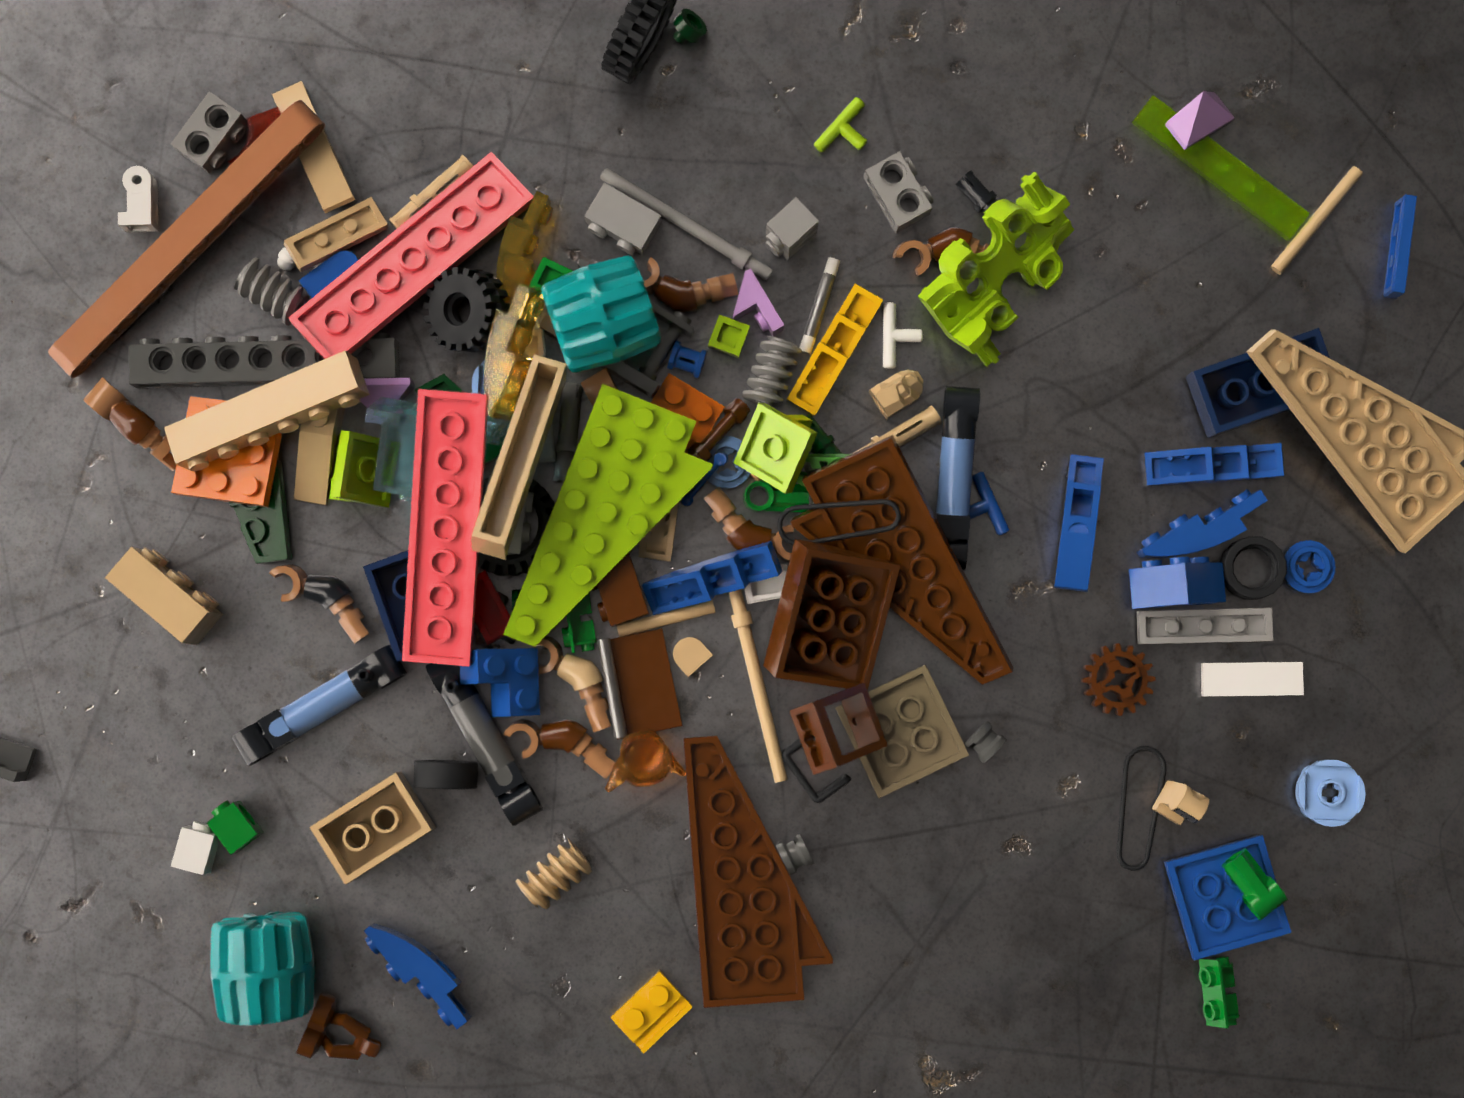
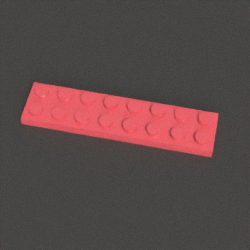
M490 152L294 312L288 319L323 359L343 351L352 354L425 294L428 288H432L436 278H443L441 272L452 270V268L460 265L534 204L535 198L502 162Z
M418 389L402 661L457 666L471 665L479 552L472 550L471 535L482 506L489 394Z

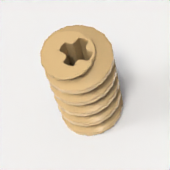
M569 838V849L561 844L557 846L560 853L559 857L551 853L547 854L549 866L541 862L536 863L539 870L538 875L530 870L526 872L529 880L528 883L520 879L516 880L518 887L537 908L538 905L544 909H548L551 906L548 896L556 901L559 900L561 895L558 887L566 892L571 890L568 879L579 883L582 880L579 870L588 875L592 872L586 857Z

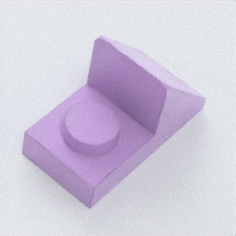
M749 269L745 271L733 319L738 320L756 309L758 313L754 315V318L763 332L769 330L770 334L775 336L784 331V323L753 271Z

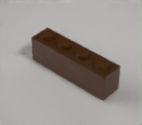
M628 552L592 589V591L599 590L602 602L597 603V607L602 621H609L611 627L650 615L630 553Z

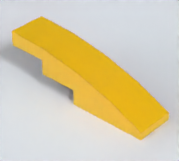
M854 284L842 307L837 312L806 364L787 400L813 415L817 414L884 299L862 286Z

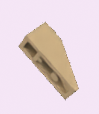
M339 407L330 411L329 416L324 419L308 420L301 423L294 500L321 505L328 504L336 455L335 451L338 436L342 429L345 408Z

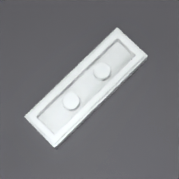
M1303 662L1201 663V696L1304 695Z

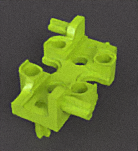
M1035 172L1030 176L1025 175L1021 178L1023 183L1020 186L1025 194L1019 197L1016 203L1007 199H1000L984 212L985 215L982 218L992 233V239L987 249L981 253H974L965 240L961 238L958 241L954 240L942 252L939 258L941 274L928 287H924L918 295L920 301L946 336L972 354L976 353L985 366L991 363L996 364L999 361L998 356L1001 354L990 339L991 329L994 331L1005 330L1019 318L1002 294L1004 280L1010 274L1019 272L1024 281L1031 287L1037 284L1048 290L1060 278L1063 271V262L1058 255V248L1075 230L1071 225V221L1067 219L1063 212L1071 205L1067 198L1046 187ZM1025 232V243L1021 247L1016 248L1015 241ZM978 278L979 284L977 289L972 293H968L967 286Z

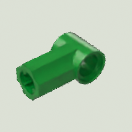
M756 481L745 489L743 503L746 508L753 512H783L786 508L794 505L809 504V493L806 487L800 484H795L792 493H784L767 482ZM753 488H762L767 493V502L764 505L757 506L751 502L749 495ZM808 509L795 510L789 513H804L808 511Z
M1243 848L1239 852L1234 853L1221 865L1242 892L1243 896L1241 897L1247 907L1260 921L1288 900L1279 885L1270 876H1266L1247 849Z

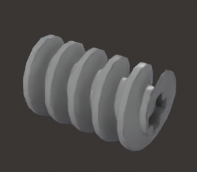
M257 257L253 258L240 272L234 289H238V294L243 298L249 296V301L252 304L260 303V308L263 311L271 310V315L274 318L282 317V322L285 325H292L288 317L309 301V296L301 297L304 287L299 285L295 290H290L293 282L292 279L288 278L282 284L279 283L282 275L281 272L277 271L270 277L268 275L271 266L266 264L259 270L257 268L260 259Z
M767 335L766 337L771 341L764 340L760 343V348L766 353H758L755 357L761 365H755L751 368V372L758 378L747 379L746 384L753 390L743 391L742 397L757 405L758 403H766L772 406L773 403L784 402V399L777 394V391L788 390L789 387L781 380L782 378H792L793 374L786 369V366L797 365V361L790 357L791 353H801L802 349L789 341Z

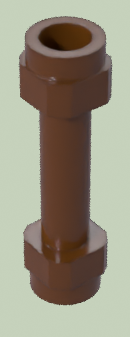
M735 398L723 410L726 415L701 443H694L688 449L687 454L708 462L712 458L710 452L734 424H742L750 412L748 405L742 400Z

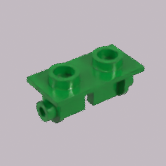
M590 592L566 615L568 627L562 628L564 648L571 647L572 654L575 653V646H581L582 652L595 650L594 644L597 643L594 622L593 620L582 622L580 620V615L592 614Z
M1229 956L1216 957L1215 959H1199V980L1202 984L1203 1014L1206 1018V1025L1225 1029L1229 1028V1026L1237 1025L1236 1018L1240 1017L1236 993L1226 994L1225 988L1235 987L1234 966L1229 961Z

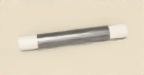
M828 257L799 347L802 349V353L809 355L812 353L841 262L838 259Z

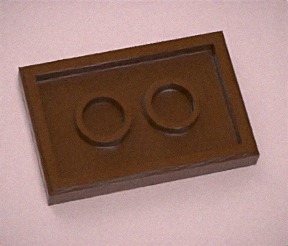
M663 629L610 639L628 737L683 726Z

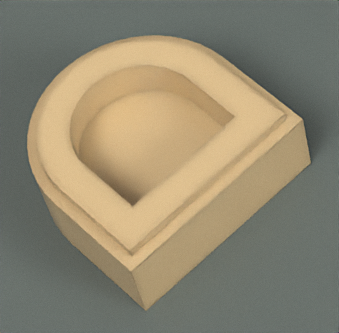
M693 637L681 639L673 650L674 661L688 677L713 656L700 640Z

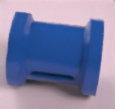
M676 340L667 369L673 370L677 368L692 373L694 378L699 379L708 351L703 349L699 352L684 347L680 341ZM681 357H684V358L693 360L694 363H693V362H690V361H687V360H684V359H681Z

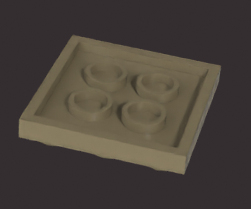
M926 665L868 692L888 746L859 759L878 798L886 796L969 756ZM839 705L835 709L854 749H857L858 745L843 705Z

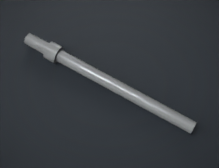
M605 168L602 172L601 180L657 212L661 217L732 260L731 263L741 270H744V268L751 269L754 274L765 281L771 276L773 269L753 258V253L742 246L740 248L735 247L609 168Z

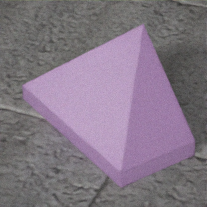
M1203 91L1169 119L1165 126L1181 147L1186 150L1232 122L1234 116L1216 93Z
M364 378L369 395L361 398L360 402L382 422L415 389V382L411 378Z

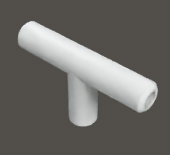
M886 302L883 304V367L885 369H894L896 367V342H922L923 331L921 329H896V304L894 302Z

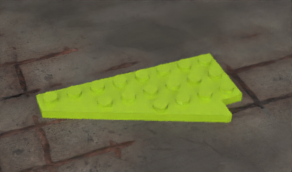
M602 384L503 635L535 647L712 469V463L684 453L696 424L695 420Z

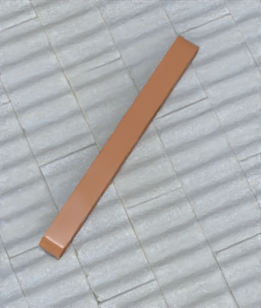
M302 100L292 103L50 347L48 354L71 378H75L87 370L322 133L325 123Z

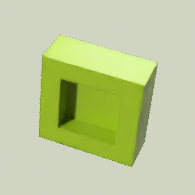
M719 314L708 347L739 358L750 330V325Z

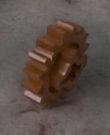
M1115 643L1112 652H1110L1107 646L1100 647L1102 656L1094 653L1091 654L1090 658L1094 662L1093 665L1083 666V669L1089 672V677L1082 678L1081 682L1089 684L1090 687L1084 692V695H1093L1095 697L1091 703L1093 707H1097L1102 703L1104 705L1103 713L1109 714L1112 708H1114L1116 716H1122L1125 707L1129 713H1135L1136 708L1134 704L1137 703L1145 706L1147 702L1142 696L1144 694H1153L1154 692L1151 688L1147 687L1148 682L1156 680V677L1147 675V671L1153 667L1152 663L1143 664L1141 661L1145 654L1140 652L1134 656V646L1128 645L1122 651L1120 643ZM1116 657L1125 658L1134 666L1129 668L1122 666ZM1103 664L1105 671L1102 679L1097 681L1098 670ZM1114 672L1117 674H1130L1121 681L1122 687L1119 685H1105L1115 678ZM1139 678V686L1134 694L1132 687L1135 679ZM1112 692L1116 694L1120 702L1111 701L1104 697L1102 693Z

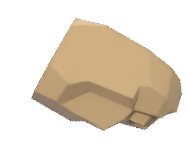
M900 371L871 388L869 393L887 420L918 400L923 391V379L918 371Z

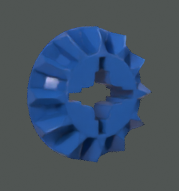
M1305 540L1289 547L1284 556L1287 565V574L1285 576L1287 584L1300 593H1316L1325 589L1335 575L1336 566L1332 553L1326 546L1317 541ZM1311 556V565L1321 570V572H1309L1304 579V569L1296 563L1306 562Z

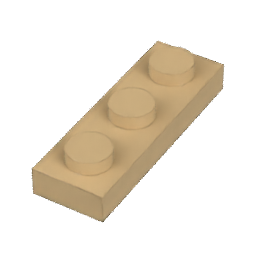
M370 197L284 240V246L301 273L329 259L335 253L344 251L388 229V223L373 198Z

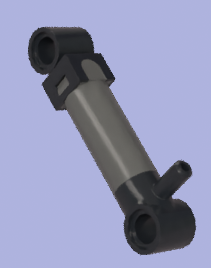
M427 664L425 667L429 677L444 698L484 771L486 781L495 797H498L499 804L512 826L542 811L543 807L535 791L529 784L518 760H515L475 685H460V666Z

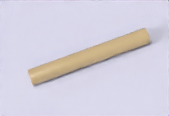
M713 600L626 622L617 625L619 637L716 613Z

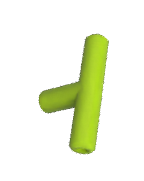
M855 97L816 140L814 147L818 151L824 152L841 134L855 148L861 150L867 144V140L851 127L849 123L864 108L865 103L859 97Z

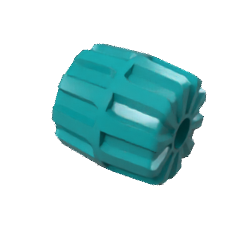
M623 256L581 267L545 283L541 288V293L565 362L571 372H580L617 363L657 346L661 342L660 330L647 290L632 256Z
M269 911L259 916L254 913H247L243 917L224 918L222 921H217L212 925L210 973L216 1013L220 1021L232 1025H263L300 1018L312 1010L314 1006L315 963L309 922L306 915L294 911L284 913Z

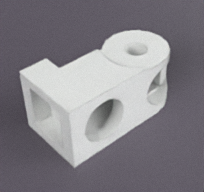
M130 167L125 171L122 179L123 186L127 190V212H118V226L125 232L158 231L157 181L144 167Z

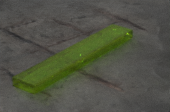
M1152 95L1134 118L1132 124L1285 240L1289 241L1310 213L1207 136L1184 150L1165 126L1166 122L1177 112Z

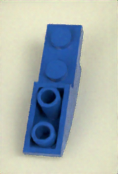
M1070 455L1054 588L1088 592L1104 458Z
M1246 489L1231 499L1234 505L1223 511L1221 507H1218L1204 516L1205 524L1198 514L1190 518L1183 514L1168 524L1171 528L1170 531L1162 536L1157 531L1142 540L1143 548L1136 553L1139 558H1169L1192 554L1219 545L1246 531L1247 528L1240 518L1268 500L1261 489L1252 494Z
M374 923L364 930L368 936L365 938L367 945L375 954L381 953L388 962L385 967L389 974L396 981L401 979L404 984L416 976L419 980L417 983L418 989L428 1000L433 998L440 1008L437 1012L446 1025L451 1026L453 1024L456 1029H459L471 1018V1015L452 992L461 983V980L437 955L409 936L391 928Z

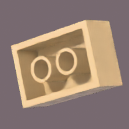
M130 547L107 574L105 579L181 643L198 645L222 617L223 614L216 609L219 603L206 592L201 593L191 587L194 582L179 570L176 572L171 568L169 569L166 566L169 561L154 549L151 551L146 547L143 549Z
M402 771L394 773L310 827L345 885L437 828Z

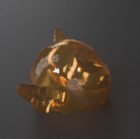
M653 730L638 731L628 734L623 739L620 746V757L613 766L605 789L607 792H611L626 781L635 787H650L662 782L669 772L684 777L686 770L679 764L669 747L665 745L663 739Z

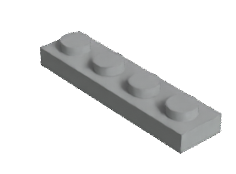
M1272 608L1137 611L1138 645L1273 641Z

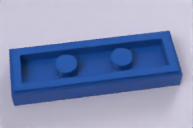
M1405 194L1394 205L1383 292L1384 298L1396 299L1405 294L1417 196Z

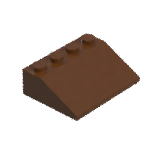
M795 539L763 666L775 678L845 689L865 683L868 691L900 565L823 543Z

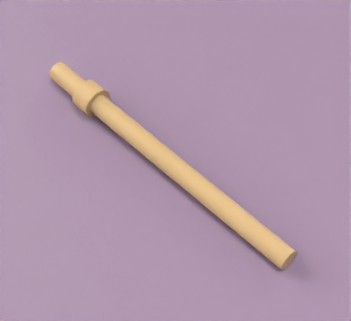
M742 589L729 592L734 615H731L733 627L738 629L775 783L786 781L788 778L750 624H753L751 612L746 610Z

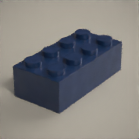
M1319 328L1291 337L1330 358ZM1247 353L1195 370L1186 376L1207 438L1290 410Z

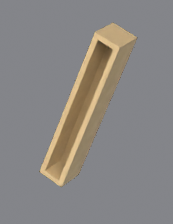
M343 351L164 427L175 464L190 471H199L207 468L209 462L213 460L231 458L237 455L239 450L244 447L262 445L269 441L270 436L278 433L293 432L299 428V424L308 420L324 419L329 416L330 411L339 407H352L358 404L361 398L368 396L369 392L358 359L347 351Z
M535 354L533 356L471 535L473 551L506 559L566 382V363Z

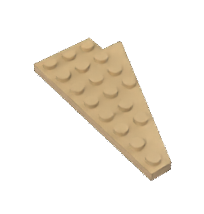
M1271 329L1246 351L1399 552H1408L1464 501V468L1460 464L1464 460L1463 429L1278 330Z

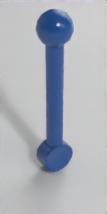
M719 452L714 456L712 469L681 499L682 505L690 506L693 503V497L716 469L728 462V455L726 453Z

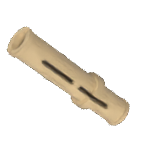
M464 155L460 156L454 164L439 175L417 196L413 194L409 198L411 201L393 217L389 218L392 225L396 229L471 169L473 167L471 162Z
M931 405L928 409L903 422L881 437L874 436L869 444L859 450L891 435L894 436L900 448L935 426L942 424L941 418Z

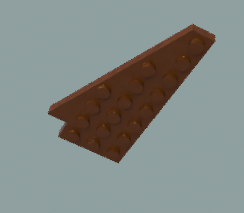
M893 435L803 477L802 481L814 504L876 499L893 501L901 512L899 525L893 530L823 544L898 563L900 569L890 608L982 685L1013 672L1014 667ZM887 504L811 509L793 517L790 523L808 540L889 526L894 523L896 512Z
M718 737L683 738L704 1008L804 1000L802 966L833 964V958Z

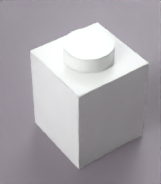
M194 821L193 826L188 825L181 828L171 867L201 875L211 873L220 840L208 824Z

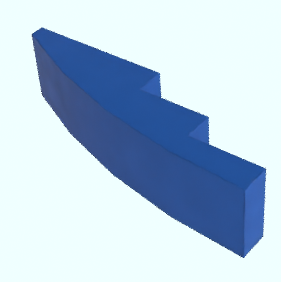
M1282 443L1145 452L1147 486L1285 477Z
M769 541L673 571L644 582L641 586L652 614L656 615L711 601L716 595L744 589L749 583L779 576L783 570L773 543Z

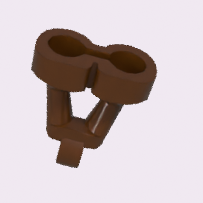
M322 991L296 1053L311 1059L322 1046L329 1058L359 1060L362 1053L370 1057H376L381 1048V1041L369 1037L371 1028L347 1013H335V996ZM330 1024L342 1026L355 1037V1041L353 1044L334 1045L326 1035L325 1028Z

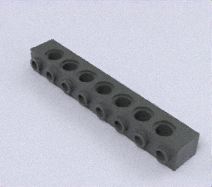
M376 333L351 354L357 358L359 352L363 350L371 351L372 358L370 362L366 365H360L364 378H400L399 342L395 338H390L389 333ZM287 335L271 336V341H258V337L240 336L238 337V342H226L223 337L205 338V343H193L191 338H173L172 343L160 344L159 339L146 338L140 339L139 344H129V384L137 389L259 386L324 359L305 338L304 340H291V336ZM300 351L304 352V363L299 367H292L291 357L293 354ZM270 352L272 354L271 364L265 368H260L258 365L259 357L263 353ZM232 353H238V364L234 368L227 369L225 366L226 358ZM199 354H205V365L200 369L194 370L192 366L193 359ZM166 355H171L173 358L171 367L167 370H161L160 360Z

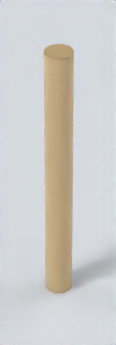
M1353 166L1275 260L1271 265V269L1279 275L1283 273L1363 175L1359 168Z

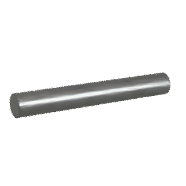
M610 638L597 640L614 738L628 737Z

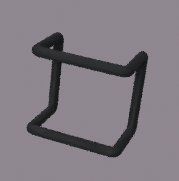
M800 739L782 751V758L810 798L816 803L823 802L851 781V777L844 774L816 794L790 757L791 754L802 747Z

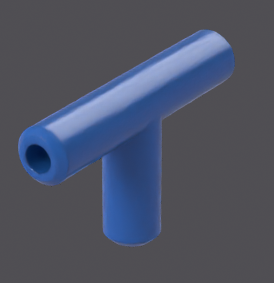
M981 471L974 474L972 479L982 500L970 505V520L988 513L997 535L1000 536L1009 532V527L984 472Z

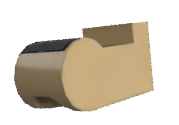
M1167 780L1152 810L1178 825L1182 824L1184 818L1192 823H1197L1208 808L1209 798L1194 791L1186 784Z

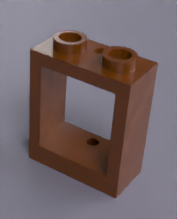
M865 683L789 711L813 775L839 767L888 746ZM838 701L842 702L858 745L857 749L845 754L841 753L825 710V706Z

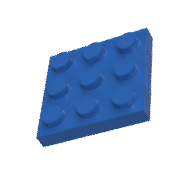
M1259 834L1164 861L1193 960L1292 933L1283 904L1260 921L1247 907L1241 897L1243 896L1242 892L1221 866L1226 859L1245 848L1266 876H1270L1276 882L1263 835Z

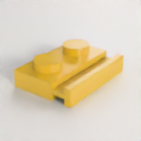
M659 970L611 1016V1019L644 1054L693 1005Z

